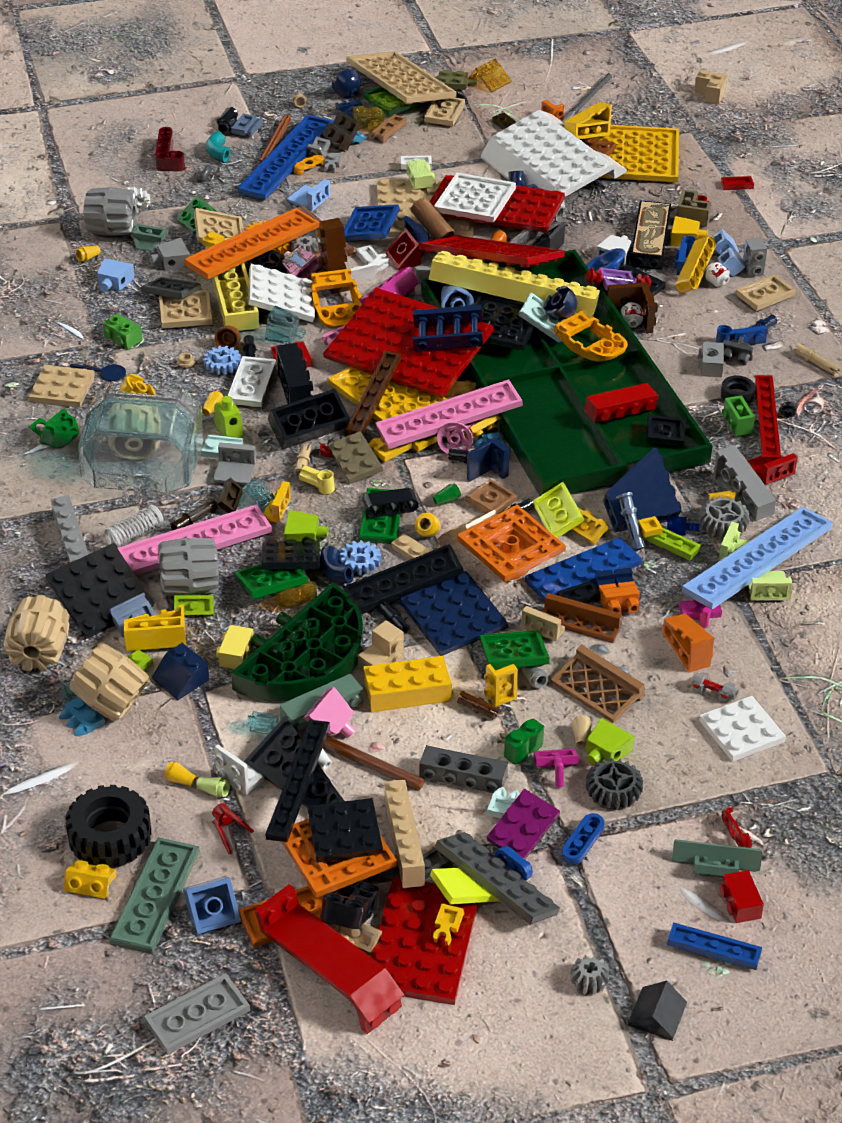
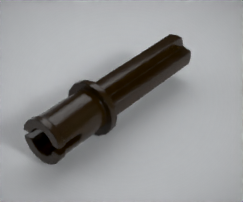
M211 499L193 511L184 513L181 518L170 524L171 529L176 530L192 525L218 508L217 502Z

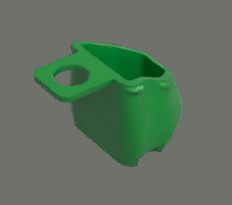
M66 409L59 411L47 422L39 418L30 425V429L40 436V444L49 445L53 448L65 447L79 435L78 423L75 417H72ZM37 424L44 425L42 431L37 430Z

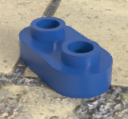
M502 846L495 851V857L503 860L509 868L518 872L524 880L532 877L533 871L530 862L522 858L512 848Z

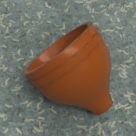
M228 325L217 330L215 334L217 346H228V349L233 347L235 350L240 344L241 335L237 328Z

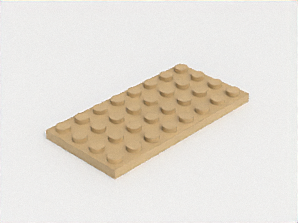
M396 51L353 55L346 58V62L365 74L366 77L372 79L375 83H378L382 88L388 90L396 98L401 99L405 104L456 98V91Z

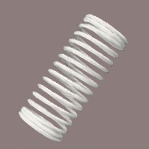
M150 505L136 512V514H132L129 518L127 517L115 523V525L106 528L104 535L109 545L112 544L109 530L113 541L118 546L117 548L163 526L164 519L160 510L155 505ZM151 509H152V510L156 513V515L158 516L159 521H160V524H158V521H157L155 515L151 512Z

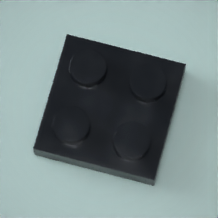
M648 415L647 443L683 447L684 419Z

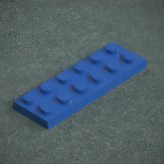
M619 537L525 575V582L545 603L547 593L557 595V591L589 581L594 583L596 571L612 570L614 574V569L634 568L642 565V558Z

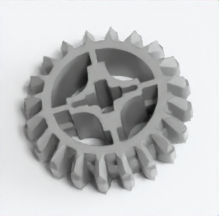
M720 496L718 499L712 497L711 501L706 500V503L702 504L698 516L699 525L702 526V530H706L707 534H713V537L720 536V538L725 537L731 522L739 523L738 531L742 535L746 531L750 520L749 510L746 509V505H741V501L736 502L735 498L731 500L728 497L721 498Z

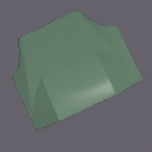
M137 224L131 232L136 249L153 251L167 236V229Z

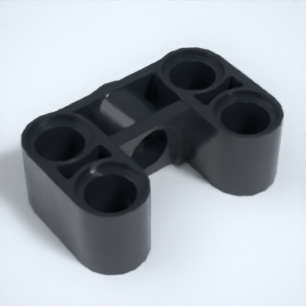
M358 881L338 889L337 894H325L323 896L320 918L325 922L349 929L361 928L376 911L379 887Z

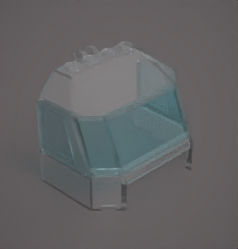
M110 381L101 391L94 395L87 410L78 444L80 477L94 488L123 490V503L128 502L129 491H134L133 501L134 504H138L140 492L168 494L188 487L202 456V404L197 399L192 398L185 387L182 388L179 397L109 391L112 386V381Z

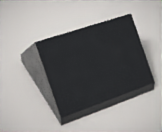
M562 222L548 230L547 233H543L531 246L559 249L564 244L565 223Z
M667 980L644 986L630 1016L628 1026L673 1041L687 1001Z

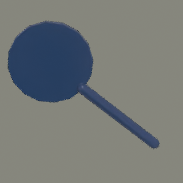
M70 364V367L99 371L101 378L106 381H118L126 375L125 368L118 364L107 365L103 368Z

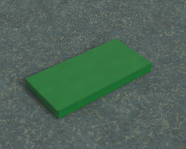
M367 488L366 494L391 489ZM364 508L359 542L362 540L363 542L369 541L370 543L391 544V542L398 538L401 514L372 518L366 515Z

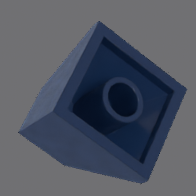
M404 216V229L407 228L418 243L430 240L428 231L410 217ZM421 250V257L426 250Z

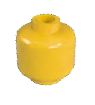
M422 513L415 519V530L423 537H434L440 531V520L432 513Z

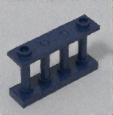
M482 305L413 310L414 327H419V337H413L414 352L484 346L483 334L478 332L477 325L478 322H483ZM471 323V332L460 333V324ZM443 325H453V334L443 335ZM436 326V335L426 336V327Z

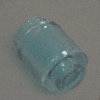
M253 711L252 715L247 717L246 726L250 727V732L269 734L278 724V717L269 713Z

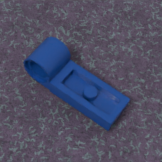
M693 236L683 237L680 250H676L674 268L677 269V275L680 274L685 258L688 257L696 240Z
M720 325L717 327L715 342L723 343V340L738 341L740 337H744V343L749 345L766 343L768 329L766 325L732 329L728 325Z

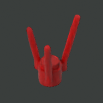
M220 803L213 809L212 815L215 819L212 823L216 826L227 853L231 854L232 851L221 825L227 826L235 820L250 833H253L254 830L235 815L226 804Z

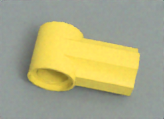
M306 465L301 469L299 480L318 487V491L321 494H331L334 492V474L332 471H318Z

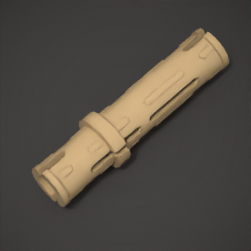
M801 343L796 344L795 347L798 349L794 348L793 352L805 358V361L812 362L835 377L839 374L837 370L841 371L840 366L818 355L815 350L808 349L801 345Z

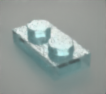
M260 478L243 487L259 508L275 499L273 493Z

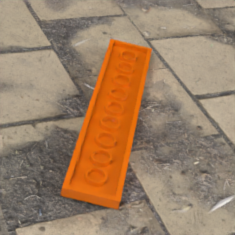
M295 208L185 258L184 265L208 280L319 228L320 222Z

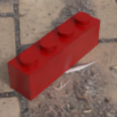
M648 383L587 396L584 411L594 423L654 410L658 395Z

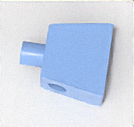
M105 258L97 273L100 289L104 292H107L109 289L121 291L134 279L133 264Z

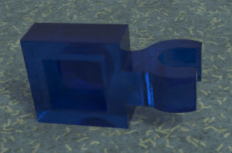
M667 516V530L685 536L686 530L699 531L700 524L687 523V517Z

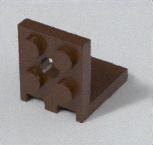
M648 283L608 285L607 296L621 314L622 307L629 302L639 304L643 312V325L646 334L653 333V328L656 326L655 313L658 311L657 302H654V293H651ZM623 297L628 298L626 301H620V299Z

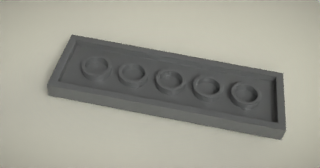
M463 832L437 840L435 849L530 925L558 914L560 907L551 898L543 895L533 884L524 880L518 872L509 868L503 860L495 857L485 846L476 842L470 834Z

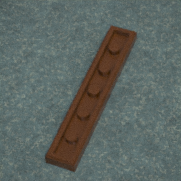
M384 352L345 429L347 435L360 431L364 435L402 359L400 353Z

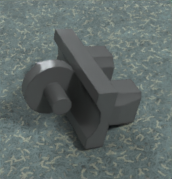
M740 337L738 341L723 340L724 360L730 361L732 356L738 357L737 362L742 365H746L749 360L752 361L753 347L749 346L748 343H744V337Z

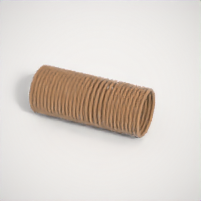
M423 197L414 202L411 206L412 214L435 240L454 236V230L427 198Z

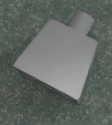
M181 238L159 244L157 246L158 254L150 255L152 265L161 263L166 271L188 268L184 265V259L189 257L190 253Z

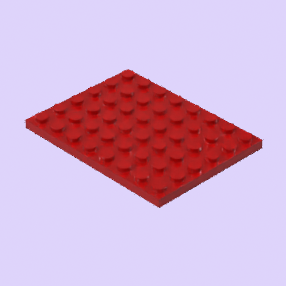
M376 287L323 352V356L331 361L373 375L385 351L400 353L402 359L391 381L443 399L481 347L414 352L413 337H419V327H414L413 310L435 309L438 307ZM478 322V332H482L483 342L485 343L494 331V327L484 322ZM471 323L460 324V333L471 332ZM443 325V335L453 334V325ZM436 326L426 327V336L436 335Z

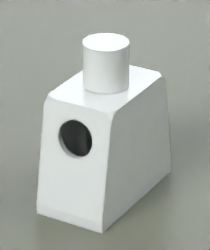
M610 235L597 246L596 257L611 249L622 248L626 255L619 267H623L630 257L632 242L625 235L621 237Z

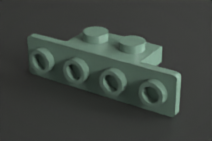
M674 840L672 861L694 864V873L699 875H719L723 878L724 874L739 872V869L760 871L761 849Z

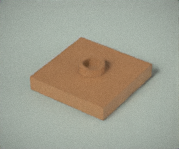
M491 479L465 496L466 502L482 512L487 513L495 510L496 515L518 500V495Z

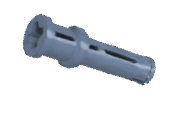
M628 492L616 496V499L619 500L622 509L620 513L625 517L635 551L645 548V544L637 521V508L634 507L632 500L633 493Z

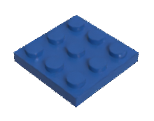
M399 205L355 207L344 228L345 241L386 239L400 211Z

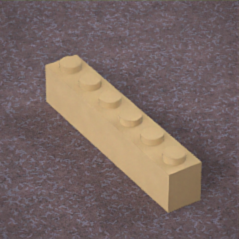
M405 780L384 782V803L402 887L425 886V864Z

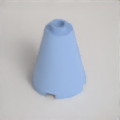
M449 284L443 286L441 291L442 308L472 306L475 304L473 296L467 290Z

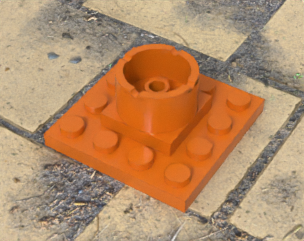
M518 505L457 534V541L504 582L526 575L530 569L565 552L566 549L564 543Z
M309 819L295 823L288 842H282L315 898L397 866V859L382 836L383 854L316 863Z

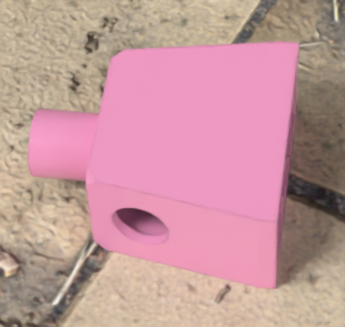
M335 687L327 689L303 717L307 722L309 720L330 722L328 736L337 735L340 731L348 738L355 731V728L348 722L354 712Z

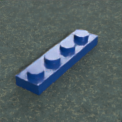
M674 922L667 941L668 946L757 970L762 953V947Z

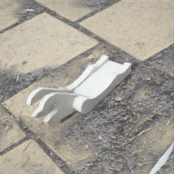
M379 254L370 264L352 268L350 276L356 282L376 277L377 272L388 267V264L385 263L388 262L389 258L381 259L386 257V254Z

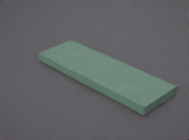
M160 837L157 838L109 938L110 944L153 954L200 852L199 846Z

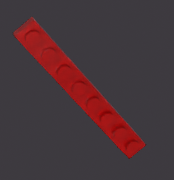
M755 375L762 463H768L781 458L773 375Z

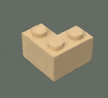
M700 70L696 76L695 92L705 94V102L719 105L727 89L728 75Z
M387 620L373 629L372 645L358 655V669L364 673V666L403 661L404 632Z

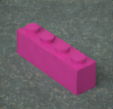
M408 266L397 271L378 285L377 288L405 297V294L415 290L414 287L419 284V281L411 267ZM373 290L359 299L361 304L365 302Z

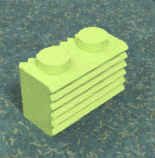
M424 159L406 162V173L414 190L433 187L435 176L431 172L430 165L426 164Z

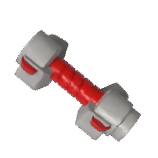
M704 672L696 673L693 677L691 685L695 692L702 693L708 688L718 692V700L725 703L730 699L735 700L738 694V689L735 688V684L732 682L719 685L709 681L708 673Z

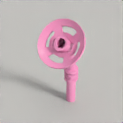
M481 420L465 425L459 422L444 424L437 434L439 447L447 454L450 448L454 449L463 445L465 447L459 450H469L473 443V436L469 428L481 422ZM465 431L468 435V439H466L464 436ZM442 436H447V441L450 443L448 447L444 444Z

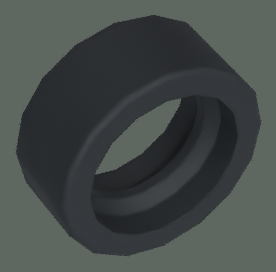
M729 376L722 382L721 398L725 401V398L742 395L746 403L749 404L754 398L755 384L751 379L744 376ZM730 389H741L746 392H734Z

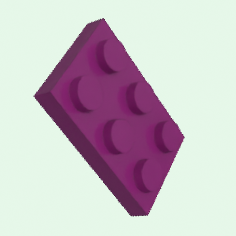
M524 788L487 835V841L498 848L508 846L522 858L526 859L560 815V810Z

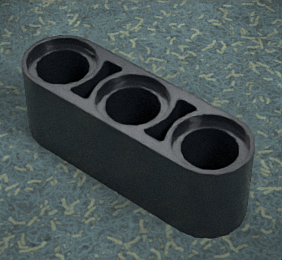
M411 488L372 492L364 495L362 499L366 515L372 518L411 513L419 507L415 491Z

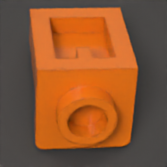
M547 100L542 101V111L552 114L558 119L564 117V104L555 106Z

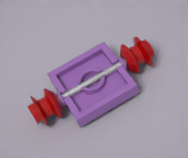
M590 268L586 272L588 284H592L594 281L595 285H599L602 282L605 291H607L608 285L647 282L649 288L651 286V279L648 275H645L643 278L641 274H638L636 278H633L630 271L599 268L595 272L593 268Z

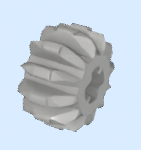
M299 236L293 240L291 245L292 252L296 248H302L315 254V251L319 249L318 242L312 236Z
M585 954L583 960L577 958L575 964H572L571 984H575L576 990L583 989L584 994L591 991L595 995L597 990L603 992L605 985L609 983V968L605 965L603 959L596 960L595 955L592 958H588Z

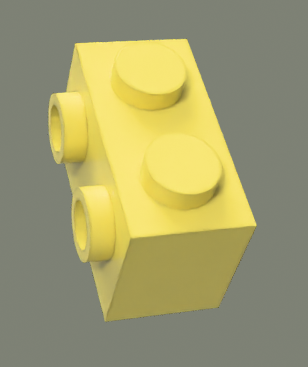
M234 625L229 626L228 631L223 634L222 645L218 646L216 651V658H219V667L236 669L248 658L253 647L251 645V640L254 636L253 629Z

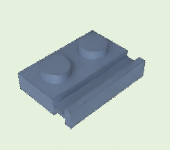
M243 113L231 127V133L239 136H246L247 134L249 137H252L262 125L263 117L259 119L257 116Z
M144 593L108 610L121 636L124 635L125 619L149 614V617L155 615Z

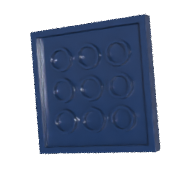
M467 571L400 598L402 607L440 656L480 640V635L495 634L508 628L506 619Z

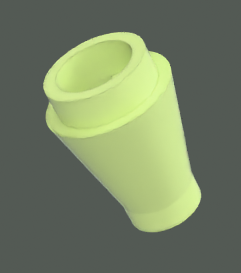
M199 777L197 789L203 790L217 798L226 797L230 790V782L224 777Z

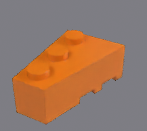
M686 613L664 619L662 634L687 671L693 672L710 667L713 657L714 637Z

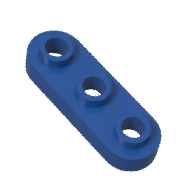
M595 813L584 816L562 848V858L566 863L575 865L583 861L604 830V819L602 816Z

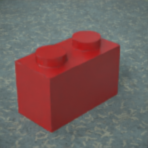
M749 870L724 874L719 890L721 897L726 899L728 913L733 916L735 923L761 919L764 903Z

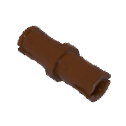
M465 691L460 693L462 698L458 697L457 703L473 709L475 713L480 712L492 719L497 717L494 712L499 713L500 707L485 702L484 698H476L465 693Z

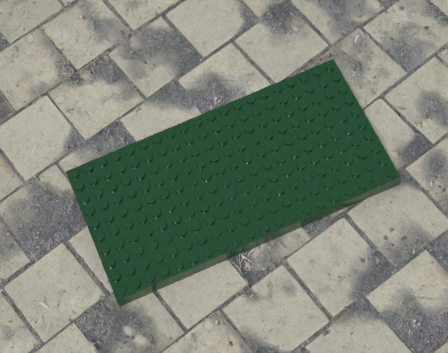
M575 249L564 251V257L558 258V261L539 263V265H530V267H520V264H498L504 268L507 266L513 267L517 271H530L533 275L543 274L550 279L560 278L567 283L577 282L580 286L596 287V290H600L593 317L598 319L601 325L612 327V332L615 334L619 333L628 344L625 352L613 359L592 361L576 354L563 342L558 343L538 328H535L523 351L484 343V346L480 348L465 368L471 381L476 383L477 390L510 380L521 397L523 406L499 413L498 415L501 419L497 422V425L539 496L561 482H564L570 494L613 485L653 448H657L659 454L662 455L664 468L668 472L711 462L712 444L600 284L595 285L594 281L592 284H588L586 272L589 269ZM429 278L421 279V296L424 302L442 308L441 291L446 284L428 280ZM463 288V289L467 290V291L473 296L474 303H475V301L477 300L479 294L488 295V296H493V297H498V298H503V297H499V296H495V295H491V294L482 293V292H478V291H474V290H470V289ZM588 328L571 336L575 342H581L584 348L601 340ZM648 383L658 395L654 410L594 423L584 411L587 396ZM648 415L684 419L683 447L647 443Z

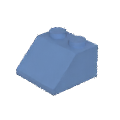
M223 876L183 888L187 908L197 934L241 922L229 877Z

